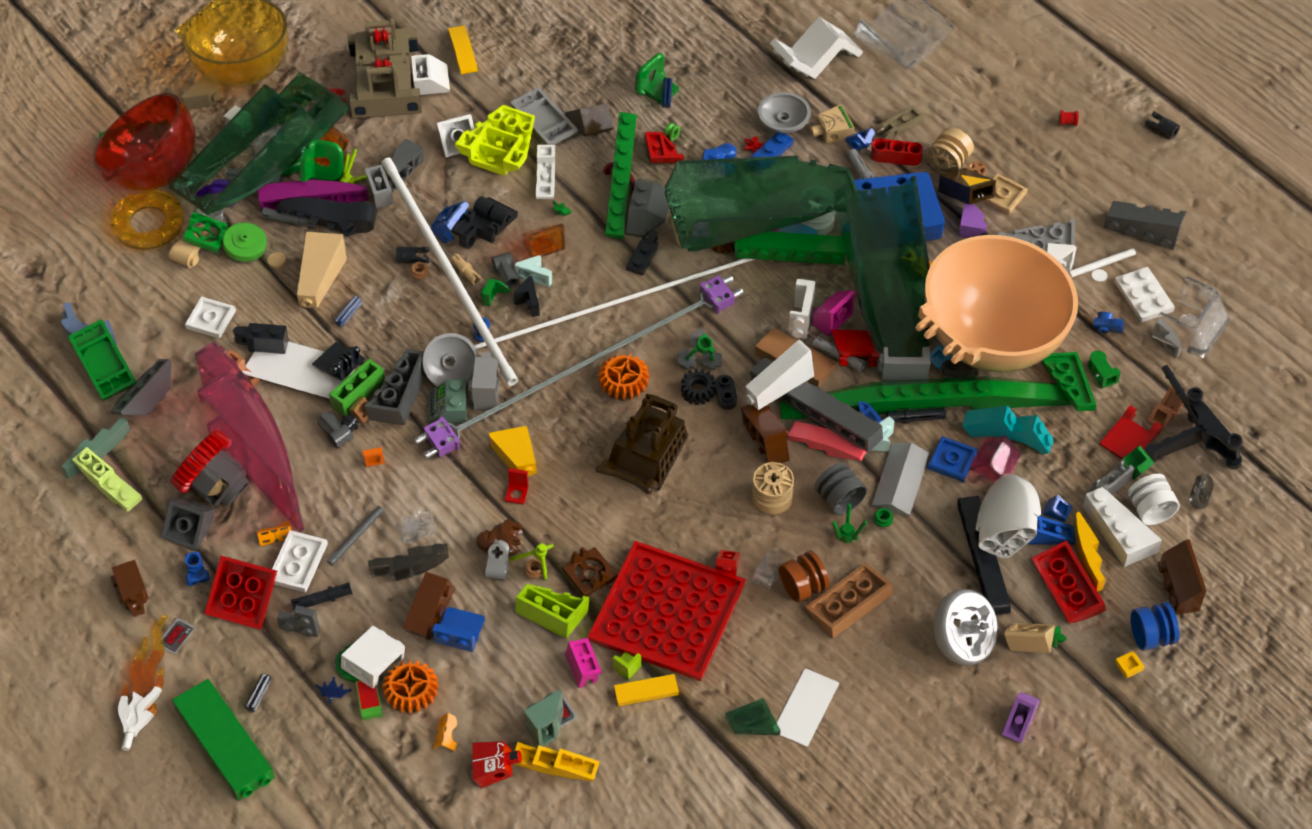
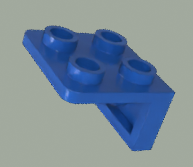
M449 607L446 609L441 624L435 623L433 627L434 642L473 652L485 623V617Z

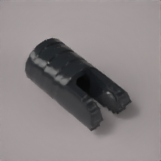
M1153 111L1151 115L1160 122L1157 124L1147 120L1145 124L1171 139L1175 138L1179 132L1180 125Z
M397 247L396 262L430 263V259L427 257H416V253H429L430 247Z

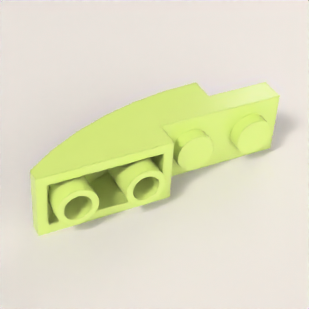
M88 447L72 459L82 473L115 505L118 503L128 512L142 500V496L117 476L113 468Z

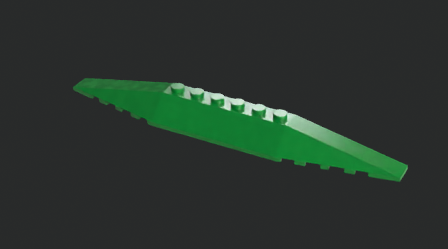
M990 376L879 381L825 392L833 395L842 403L848 404L858 412H860L859 402H866L871 405L878 415H886L887 411L892 412L906 408L971 406L972 410L1000 406L1020 408L1071 405L1062 390L1055 383ZM780 402L782 420L809 419V417L784 402Z

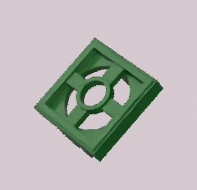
M193 212L182 241L218 253L228 224ZM198 222L205 224L201 228L194 227L193 225ZM210 226L215 227L219 235L213 234ZM200 231H206V232H208V233H209V236H208V237L202 236V235L200 234Z

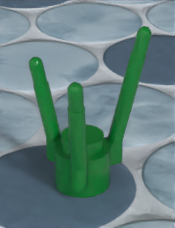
M850 503L847 504L845 524L840 527V530L836 521H832L836 532V539H840L844 543L858 540L859 534L867 524V520H864L855 532L854 526L850 524Z

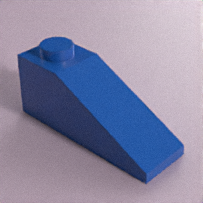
M1039 516L1037 517V535L1027 544L1058 545L1067 540L1069 545H1074L1076 543L1074 526Z

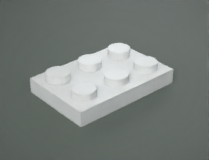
M1148 267L1115 277L1114 283L1140 322L1174 312L1175 306Z
M290 530L272 568L278 571L274 585L306 593L327 547V540Z

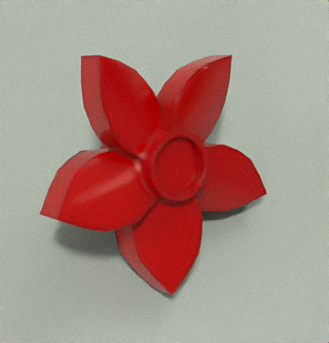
M757 136L753 137L752 140L744 138L745 143L748 144L745 146L744 151L752 149V152L755 153L764 145L758 141Z

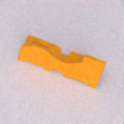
M286 521L275 527L258 530L257 535L260 546L272 544L276 539L284 541L286 537L283 538L282 536L288 535L291 530L290 522ZM270 539L269 542H265V543L262 542V541H264V540Z
M447 713L440 717L437 728L438 734L435 737L433 749L442 745L456 751L457 743L453 741L451 735L452 730L457 726L455 716Z

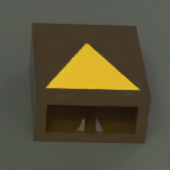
M963 168L941 174L939 176L938 192L970 205L994 198L996 180Z

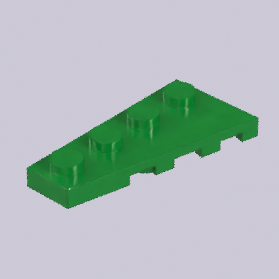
M1078 352L1051 353L1041 361L1076 412L1094 411L1096 409V402Z

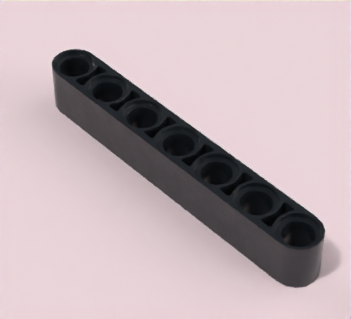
M979 496L958 498V511L982 594L993 607L996 616L1010 614V600L997 556L979 547V531L975 530L981 507Z

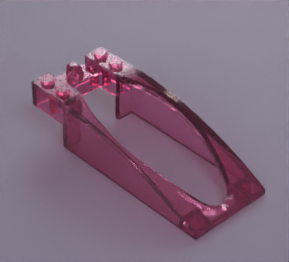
M213 341L195 353L203 387L197 390L200 401L202 403L207 401L219 414L218 417L207 423L209 434L215 430H220L231 440V445L227 452L242 464L246 475L297 530L302 532L304 525L292 470L276 422L256 388L238 368L237 362L233 358L230 359L222 346L218 347Z

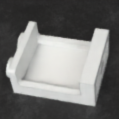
M372 626L341 655V668L369 687L374 688L378 684L379 675L396 659L401 661L404 658L405 646L399 640H395L387 635L383 630Z

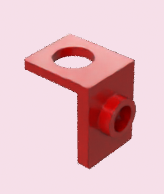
M509 468V486L505 502L524 505L529 488L528 471ZM518 490L522 493V496L515 499L511 497V493Z

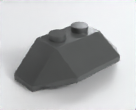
M636 180L629 207L626 235L645 237L651 230H655L666 220L672 192L658 181Z
M158 359L136 381L137 383L121 397L110 412L118 415L150 414L154 410V406L166 397V393L171 389L170 359Z

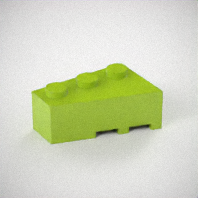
M526 584L516 596L515 612L567 639L588 613L589 597L583 596V598L570 596V593L567 592L560 594L552 592V589Z

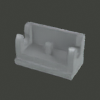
M1121 460L1103 478L1094 481L1090 490L1094 491L1104 487L1113 495L1131 481L1135 468L1130 465L1125 469L1123 466L1124 460Z

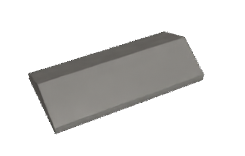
M892 443L872 507L877 509L886 508L892 513L910 517L930 453L913 443Z

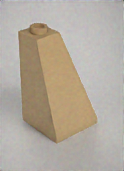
M306 232L297 291L300 307L318 308L346 262L347 255L343 234Z

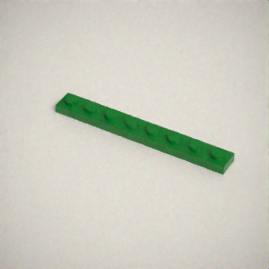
M619 112L605 237L623 239L637 114Z

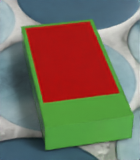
M360 680L355 681L362 720L382 717L378 686L376 685L374 688H371Z

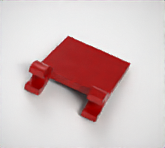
M832 329L831 334L838 351L840 366H848L847 358H850V356L868 357L869 367H877L876 359H879V353L875 352L868 331Z
M1131 405L1099 443L1100 446L1120 459L1126 457L1138 446L1145 450L1146 446L1153 439L1157 438L1162 431L1160 429L1163 425L1155 422L1148 431L1132 421L1136 416L1135 412L1137 409Z

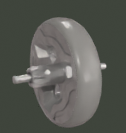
M961 589L949 593L941 600L934 615L933 630L936 643L947 659L958 665L970 666L982 662L990 655L996 644L998 624L993 607L983 595L973 590ZM974 615L976 619L971 620L970 617ZM966 637L970 639L969 646L967 645Z

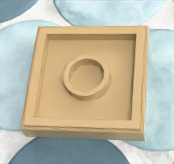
M997 173L992 178L996 180L995 197L982 202L1010 215L1026 195L1028 188Z

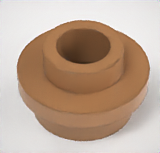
M416 262L412 265L410 274L414 279H424L428 276L429 270L424 263Z
M531 559L525 565V573L528 577L539 578L543 575L540 560Z

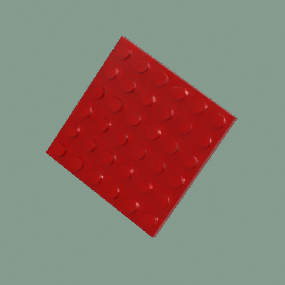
M634 541L588 635V640L623 654L625 652L629 653L633 657L639 653L641 660L702 681L746 585V579Z

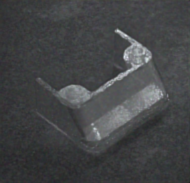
M1186 276L1177 301L1198 309L1202 313L1198 318L1192 314H1185L1176 319L1160 312L1152 337L1202 358L1208 355L1226 328L1229 316L1218 291L1213 286Z

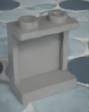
M884 347L883 353H880L878 373H881V381L928 379L930 347H922L921 357H889L888 347Z

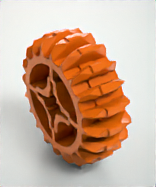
M624 353L622 356L615 354L614 358L609 357L608 361H603L602 366H600L598 374L599 385L603 388L604 393H608L609 397L615 396L616 400L619 397H622L624 401L626 397L632 400L633 395L639 397L640 392H644L645 387L648 386V367L645 365L644 360L639 361L638 356L633 358L632 354L629 356H625Z
M411 659L408 662L409 664H405L402 661L399 667L394 664V671L388 670V676H384V683L382 685L384 698L387 699L389 705L393 706L394 710L400 708L402 714L405 710H408L411 714L414 709L420 712V707L427 709V703L433 704V697H437L439 685L434 670L432 668L428 669L426 663L421 666L419 660L415 664H413Z

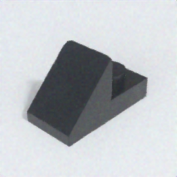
M528 276L514 292V304L526 303L527 310H531L532 317L540 316L539 303L533 278Z

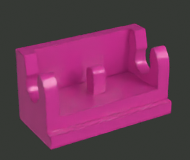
M588 638L570 641L565 656L578 688L584 687L586 681L590 679L592 684H594L602 671Z

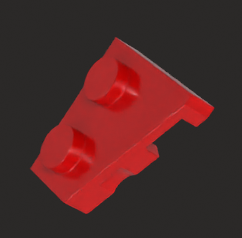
M645 132L644 139L650 163H683V154L679 155L676 152L675 145L667 139L663 132Z

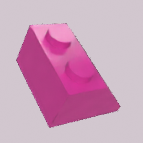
M838 291L832 297L829 296L821 307H817L814 310L812 325L830 337L832 329L837 330L853 315L855 291Z

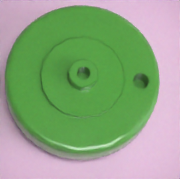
M246 222L236 223L227 228L222 239L224 252L230 258L240 262L258 259L264 254L267 245L264 231L257 225Z

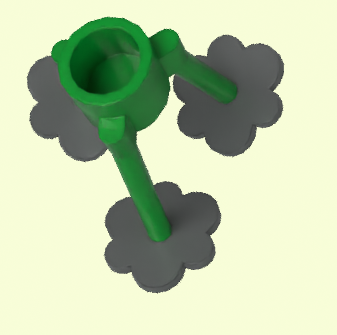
M698 329L696 333H691L692 339H690L689 344L694 347L692 351L684 349L677 354L679 357L677 363L685 369L696 366V352L703 354L702 365L704 367L714 369L722 365V354L717 353L712 348L713 343L710 335L705 333L703 329Z

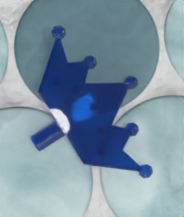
M333 677L328 686L326 682L323 683L322 687L317 684L315 685L323 697H329L328 703L330 704L333 698L341 699L349 691H352V689L343 690V684L337 687L335 677Z

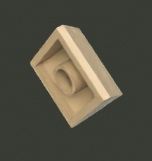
M1014 623L1005 631V638L1010 651L1050 653L1055 625Z

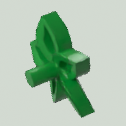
M553 200V209L557 210V215L565 216L571 214L572 211L565 207V203L559 205Z
M1060 626L1055 627L1052 647L1056 649L1058 642L1067 640L1061 634Z

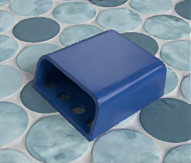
M918 172L853 180L877 250L937 240L942 237L945 219L929 173Z

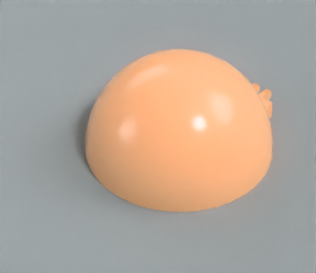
M975 236L952 244L943 250L933 261L926 277L924 290L925 304L920 307L918 314L922 321L918 322L915 328L917 331H922L930 327L925 332L924 337L929 339L936 335L939 342L945 347L942 351L945 356L953 355L951 358L953 364L961 361L971 367L984 371L1012 372L1028 368L1044 360L1061 345L1075 321L1078 310V296L1075 285L1066 269L1052 255L1040 247L1009 236Z

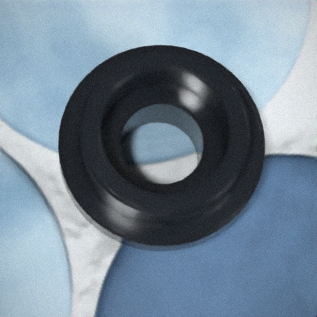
M344 415L342 417L343 420L340 423L342 425L346 424L351 432L359 428L357 425L358 421L352 415Z

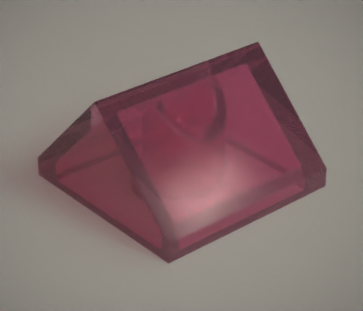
M1007 436L989 438L984 441L970 470L997 481L1004 474H1012L1021 457V453Z

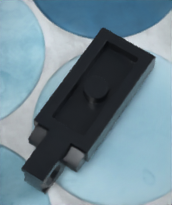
M651 230L647 238H642L627 263L626 270L644 275L658 250L657 231Z

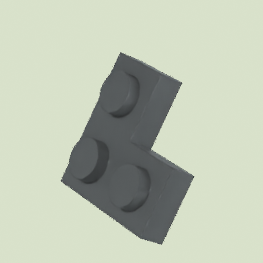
M296 605L294 614L280 611L277 616L279 627L286 632L294 631L306 637L319 636L321 630L316 610Z

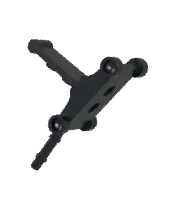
M1168 365L1163 366L1162 371L1166 379L1169 380L1176 395L1179 396L1186 407L1188 420L1194 423L1195 427L1184 430L1173 437L1165 438L1156 445H1147L1145 448L1147 455L1155 463L1160 457L1202 442L1207 449L1214 450L1225 458L1227 467L1238 469L1242 464V457L1240 455L1242 437L1236 433L1231 434L1202 401L1203 392L1200 388L1193 387L1186 394L1185 389L1181 387L1176 379L1174 372L1171 371Z

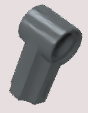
M506 252L491 257L496 273H499L502 282L509 288L515 287L519 283V277L514 268L511 253Z
M324 412L320 415L317 423L328 435L330 442L335 448H339L353 439V434L346 424L342 425L331 412Z

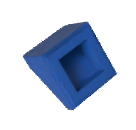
M1056 495L1048 500L1043 514L1065 522L1072 506L1059 495Z

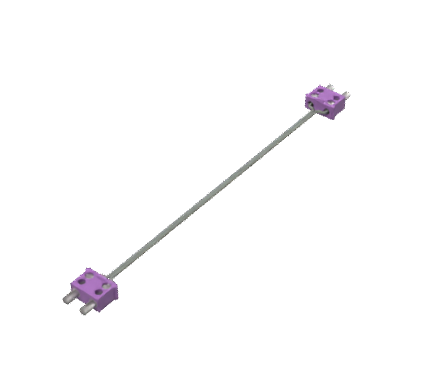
M718 275L705 283L701 282L700 301L459 426L447 423L444 417H440L439 420L425 426L424 433L415 437L414 441L418 444L427 439L433 447L424 452L425 458L435 454L440 458L455 449L459 450V431L701 305H706L712 308L716 314H719L720 311L733 305L735 298L744 292L742 288L732 292L726 285L733 281L732 275L723 279ZM451 427H452L453 429H457V431H456L457 436L455 435V433L453 432V430L451 429Z

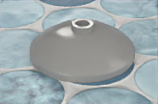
M788 92L771 94L765 97L758 107L760 122L766 128L779 133H791L802 129L808 123L811 114L810 106L805 99Z
M446 333L435 337L426 346L422 358L423 370L429 381L435 386H438L445 380L466 379V385H468L469 380H472L470 374L471 364H474L475 357L479 356L475 346L469 339L460 334ZM447 358L451 359L450 365L445 363Z

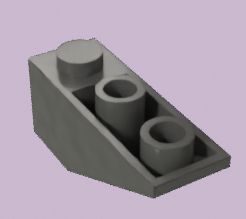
M405 139L395 149L392 161L403 181L412 174L418 165L422 164L424 160L423 147ZM389 176L388 182L393 192L396 186Z

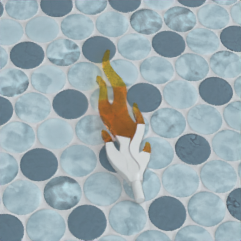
M164 615L153 629V650L148 661L143 665L149 649L147 637H143V645L131 665L130 680L133 699L129 705L128 687L123 685L118 713L124 728L125 737L121 748L124 751L130 750L133 737H136L138 732L150 722L157 711V705L153 702L159 697L163 689L164 668H160L155 685L154 676L156 668L165 653L161 631L168 618L167 615Z

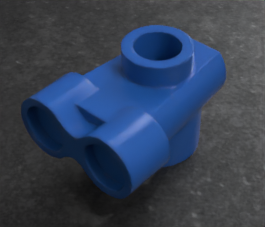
M1101 311L1098 312L1097 318H1094V328L1100 333H1108L1109 330L1123 333L1124 322L1123 319H1112L1113 314L1110 312Z
M191 552L186 554V584L192 586L200 582L209 581V571L205 570L200 553Z

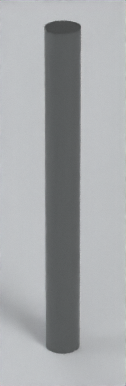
M378 506L334 552L327 562L333 566L384 512V509Z

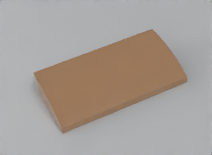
M775 328L766 334L755 346V356L775 361L798 340ZM807 346L812 353L814 377L807 380V382L820 388L838 366L839 362Z
M864 563L806 605L805 609L817 624L834 639L894 594L893 586L885 577Z

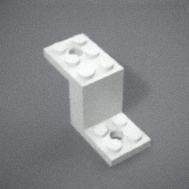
M820 17L814 21L792 48L775 38L770 42L774 47L773 52L779 57L782 56L784 58L783 62L789 68L792 67L798 73L801 72L804 76H811L814 79L840 50H845L849 55L852 56L854 54L858 57L863 53L844 31Z

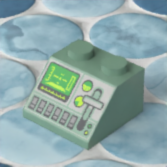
M466 379L445 380L429 391V424L439 420L440 417H444L447 423L463 424L467 421Z

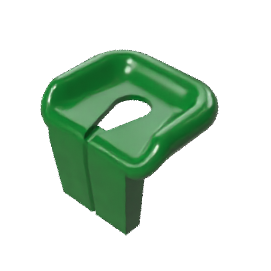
M657 53L638 70L635 77V91L662 104L663 79L666 77L664 71L665 56L662 53ZM654 70L652 81L650 82L649 75ZM673 82L671 97L679 91V87Z
M316 139L309 142L300 157V181L306 182L310 178L324 181L340 180L343 176L342 148L337 143ZM326 157L329 159L330 165H320L315 162V158Z

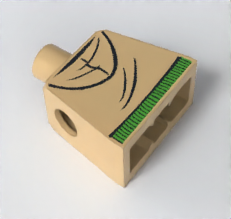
M841 104L820 113L817 116V125L810 127V133L812 137L821 135L825 143L829 144L845 141L847 136L854 134L855 128Z

